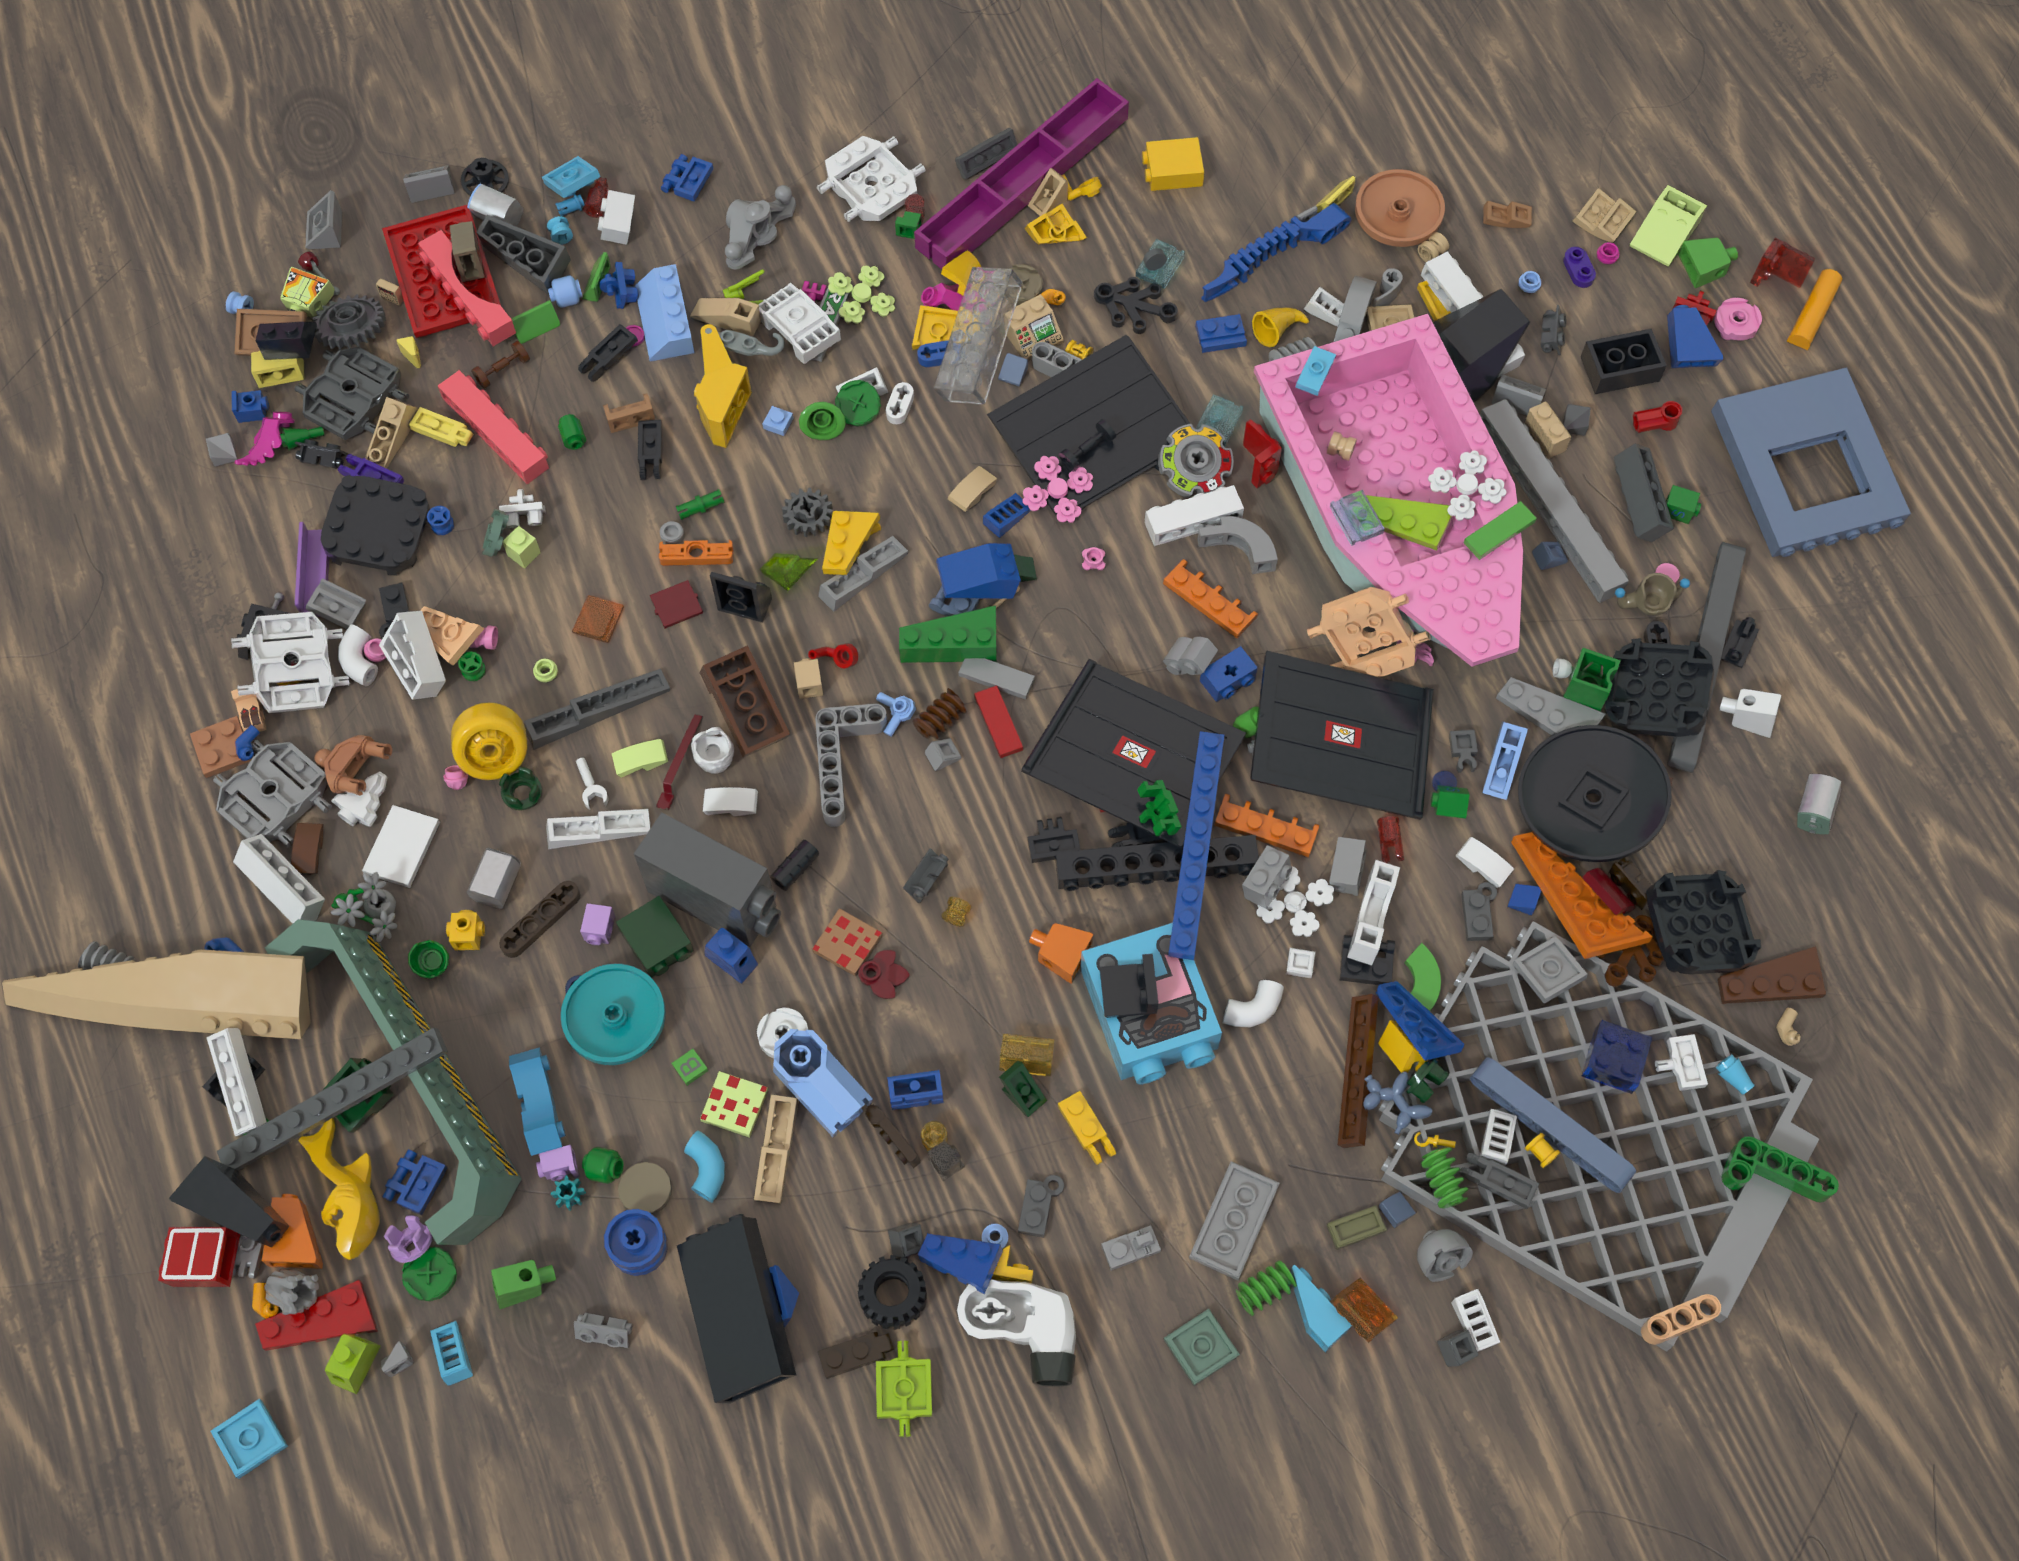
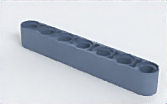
M1488 1057L1485 1058L1471 1075L1470 1081L1475 1087L1510 1114L1517 1116L1518 1120L1538 1135L1543 1133L1545 1135L1544 1139L1610 1190L1621 1193L1636 1173L1635 1167L1629 1161L1497 1061Z

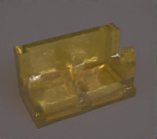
M1003 1034L999 1070L1006 1071L1015 1062L1020 1061L1030 1074L1051 1076L1055 1040Z

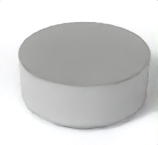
M670 521L663 524L660 528V537L664 544H679L684 538V531L679 523Z

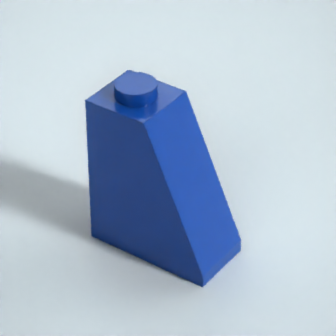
M1688 305L1674 307L1667 315L1671 368L1717 366L1723 360V354L1697 308H1688Z

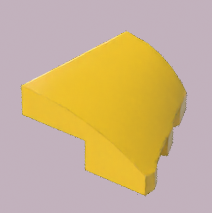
M1063 204L1041 215L1025 227L1027 233L1038 245L1083 241L1087 238L1077 221H1073Z
M967 250L943 266L941 275L959 285L957 293L973 302L976 301L983 270L977 258Z

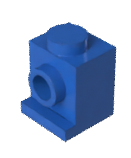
M261 390L242 393L232 391V412L238 423L259 421L266 417V410H269V401L267 396H263Z

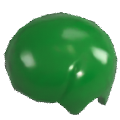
M422 941L416 943L408 953V965L417 976L432 979L442 975L447 970L449 953L444 945L436 941Z

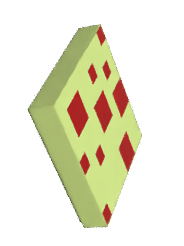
M719 1071L701 1115V1122L750 1138L766 1098L768 1087Z

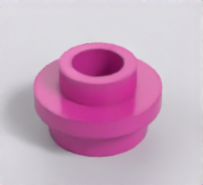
M1607 242L1598 248L1596 255L1600 262L1613 264L1618 260L1620 253L1614 243Z

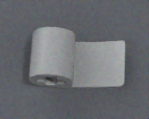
M1387 269L1383 273L1380 284L1381 296L1374 299L1372 307L1388 306L1398 296L1403 279L1402 273L1399 270Z

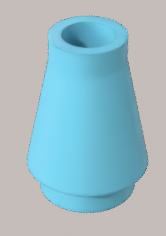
M1732 1054L1716 1066V1069L1719 1071L1718 1075L1735 1087L1742 1095L1755 1086L1740 1059H1736Z

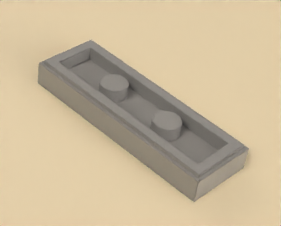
M985 658L964 659L958 672L960 677L988 687L997 686L1000 691L1025 700L1035 680L1034 675Z

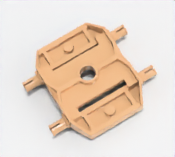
M1369 587L1323 604L1320 625L1307 629L1308 636L1311 639L1326 634L1342 661L1330 664V666L1375 677H1383L1414 666L1416 646L1431 640V636L1427 631L1415 635L1410 625L1402 619L1397 607L1409 603L1407 594L1392 598L1389 591ZM1369 626L1371 628H1374L1376 631L1367 632L1363 628ZM1398 640H1401L1402 642L1391 647L1379 650L1377 652L1359 657V654H1366L1370 650L1379 648L1381 646H1389L1393 642H1396Z

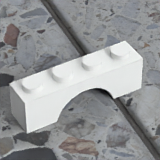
M1378 860L1375 861L1368 877L1347 958L1369 965L1373 964L1380 948L1384 932L1383 924L1396 886L1400 867Z

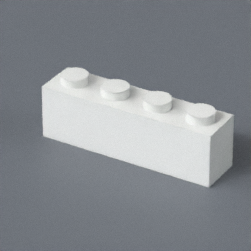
M1234 485L1220 487L1206 494H1196L1189 499L1175 500L1171 504L1162 507H1152L1145 513V525L1153 545L1157 546L1197 534L1199 528L1206 525L1217 526L1220 523V517L1223 516L1242 518L1244 507Z
M262 834L242 840L233 861L237 867L292 923L298 919L316 921L325 898Z

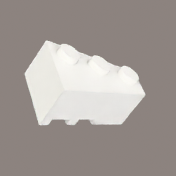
M422 611L397 613L379 646L412 700L437 697L446 680Z

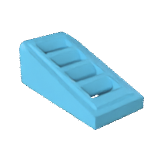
M457 1321L431 1330L430 1333L443 1381L447 1385H453L472 1377L470 1361ZM452 1334L454 1335L453 1338L440 1342V1339ZM456 1345L455 1348L443 1352L444 1349ZM459 1356V1358L455 1360L446 1362V1360Z

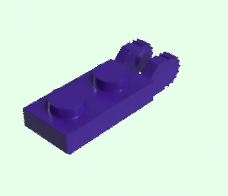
M348 454L345 459L349 464L356 467L355 470L340 465L337 469L343 476H366L401 484L404 482L401 475L365 458L361 459L351 454Z

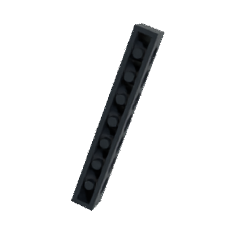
M1247 835L1210 839L1208 857L1213 862L1207 863L1205 876H1214L1215 878H1224L1229 874L1248 876L1259 859L1256 836ZM1170 842L1056 852L1055 863L1058 889L1075 891L1079 887L1099 889L1104 885L1123 887L1129 883L1137 882L1146 885L1160 880L1165 882L1178 881L1181 865L1176 861L1182 859L1184 845L1180 848ZM1234 855L1237 857V860L1230 861L1226 856ZM1154 861L1161 862L1163 866L1157 868L1152 866L1151 863ZM1133 863L1136 864L1138 868L1135 870L1128 869L1126 865ZM1103 866H1110L1113 870L1105 872L1101 868ZM1078 868H1085L1088 872L1086 874H1079L1076 870Z

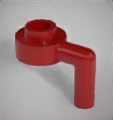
M849 643L838 645L836 648L825 646L810 650L808 653L810 659L824 656L831 657L838 667L844 669L854 666L858 661V651L855 646Z

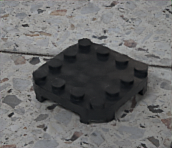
M347 475L343 477L334 492L321 531V543L325 554L332 560V563L341 566L342 562L385 570L387 575H397V572L406 570L409 566L413 567L417 561V550L427 521V513L430 510L425 492L411 485L366 476Z
M1641 638L1631 639V643L1623 646L1619 651L1616 650L1613 658L1621 661L1611 682L1612 687L1608 700L1605 701L1608 719L1613 728L1631 734L1674 737L1694 736L1701 732V728L1705 725L1708 717L1714 678V664L1712 655L1701 647L1700 643L1690 641V645L1642 643Z
M1717 870L1713 874L1674 876L1672 872L1663 875L1646 890L1647 905L1658 945L1669 971L1689 975L1736 972L1744 969L1756 959L1758 950L1761 949V939H1754L1742 900V895L1746 893L1743 884L1738 885L1732 878L1726 876V871Z

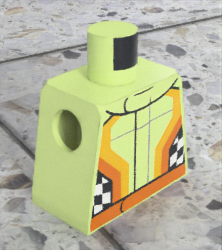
M291 267L281 294V301L288 311H303L307 313V317L313 318L317 316L316 311H322V306H326L330 301L335 289L328 279Z

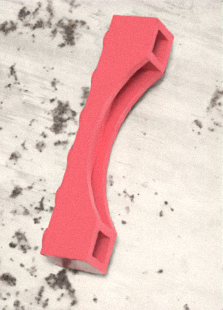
M442 230L418 243L421 250L419 256L425 265L429 264L431 266L430 270L435 279H441L448 295L452 294L455 297L453 298L455 304L460 310L464 309L466 311L465 315L472 326L476 324L478 327L477 331L484 341L488 340L492 346H495L516 334L512 319L501 305L476 297L460 283L456 275V261L452 251V243Z

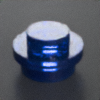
M1440 771L1434 775L1432 786L1436 792L1437 785L1457 787V779L1451 772Z

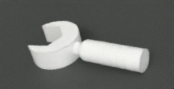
M585 758L577 759L576 764L584 784L587 786L582 795L585 806L590 810L589 801L593 797L598 796L603 798L606 807L609 798L605 788L600 785H594V779Z

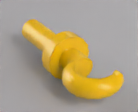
M1421 1132L1416 1133L1414 1137V1142L1419 1147H1426L1429 1144H1433V1148H1437L1438 1145L1451 1148L1456 1146L1455 1141L1439 1139V1135H1435L1434 1138L1428 1137L1425 1143L1417 1141V1137Z

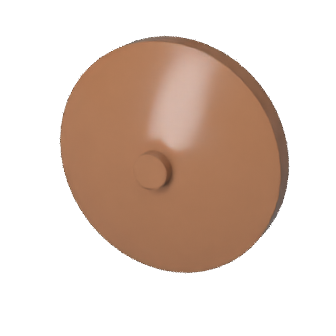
M1403 169L1386 170L1370 177L1361 186L1355 203V214L1361 228L1373 239L1396 247H1409L1427 241L1432 234L1439 230L1445 213L1444 198L1438 187L1425 176Z

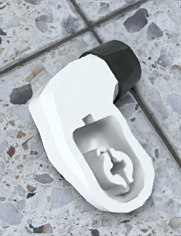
M991 1279L984 1295L977 1291L976 1287L968 1284L960 1296L957 1308L959 1322L968 1335L978 1339H1005L1016 1344L1030 1345L1032 1349L1030 1363L1033 1384L1041 1386H1068L1072 1384L1076 1355H1074L1076 1331L1074 1313L1069 1298L1065 1293L1027 1282H1008Z

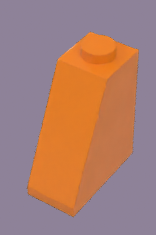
M282 1194L281 1198L272 1197L271 1207L290 1227L272 1248L264 1245L262 1262L268 1267L322 1269L323 1262L306 1205L297 1195Z

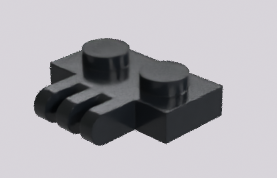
M1056 817L1058 827H1053L1052 818L1047 819L1048 828L1045 829L1043 828V821L1037 820L1039 835L1027 837L1031 862L1055 860L1056 852L1081 850L1077 829L1064 831L1062 817Z

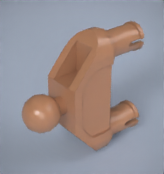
M358 735L337 744L332 752L328 749H320L316 752L314 759L319 767L325 769L326 779L333 793L349 792L361 796L363 795L362 792L366 790V782L361 779H354L353 777L367 758L375 756L386 760L389 759V756L392 755V746L375 742L369 736Z

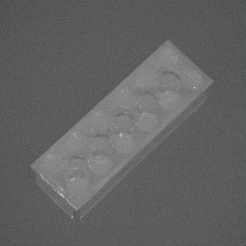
M972 267L934 385L935 391L944 401L985 404L1023 282L1013 269Z

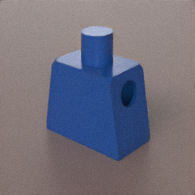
M722 927L705 946V957L741 984L758 966L750 948ZM744 960V963L739 966L740 961Z

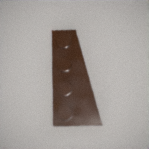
M1816 946L1720 976L1717 980L1722 1004L1823 998L1826 995Z

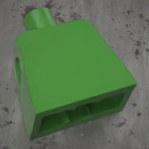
M1719 238L1684 241L1678 254L1694 288L1724 277L1731 265V261L1738 258L1737 249L1735 247L1725 249Z
M534 1260L491 1270L492 1285L499 1310L540 1296L542 1294L541 1285L556 1280L552 1265L537 1269Z

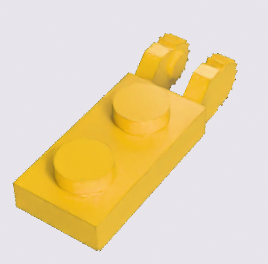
M1081 1091L1058 1103V1108L1083 1149L1087 1150L1096 1165L1102 1162L1099 1152L1093 1146L1099 1141L1110 1157L1116 1154L1113 1145L1107 1137V1133Z

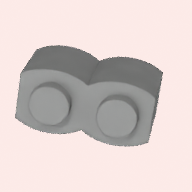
M1180 637L1176 640L1163 662L1167 666V670L1174 675L1187 673L1199 675L1205 671L1218 649L1205 637H1194L1193 639Z

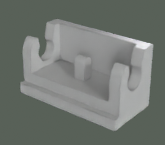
M1338 837L1329 880L1330 885H1334V891L1358 896L1367 853L1366 840Z

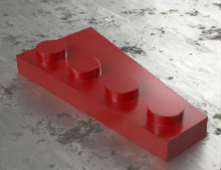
M360 1280L317 1297L316 1303L310 1306L309 1309H304L301 1313L283 1315L281 1312L255 1323L262 1348L265 1351L297 1346L312 1341H326L330 1338L341 1337L343 1334L355 1335L365 1332H378Z

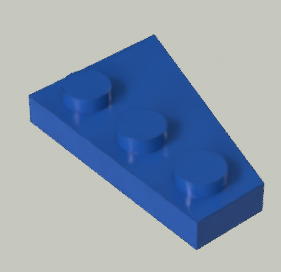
M927 1233L918 1257L924 1264L944 1274L949 1273L957 1277L959 1282L965 1285L968 1283L985 1295L1003 1250L1001 1244Z

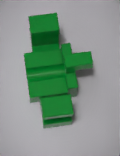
M1156 780L1153 785H1148V782L1144 781L1137 789L1140 798L1155 797L1156 799L1146 803L1147 809L1139 816L1140 822L1146 823L1148 819H1152L1154 824L1153 830L1156 836H1160L1163 831H1167L1168 835H1175L1182 826L1177 816L1179 811L1171 791L1166 790L1163 780Z

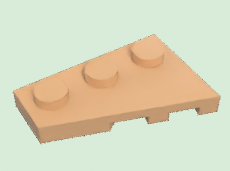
M425 606L420 610L424 615L435 650L453 666L484 630L478 624L466 622L463 619L449 616Z

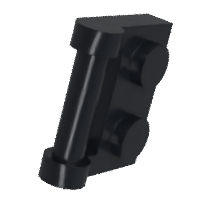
M1352 935L1343 936L1340 981L1373 985L1392 982L1395 941L1387 940L1386 942H1381L1378 952H1385V958L1375 957L1373 964L1369 965L1347 958Z

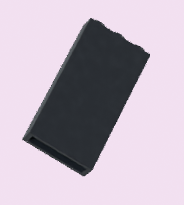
M744 1214L734 1215L729 1218V1222L712 1225L707 1228V1232L690 1235L686 1238V1242L677 1245L714 1402L730 1404L796 1376L756 1218L745 1217Z

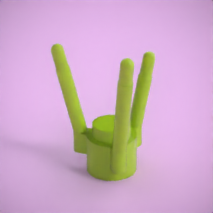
M762 269L737 284L723 289L724 297L745 299L742 289L757 282L759 276L764 274L765 271ZM763 300L749 302L760 304L761 302H763Z

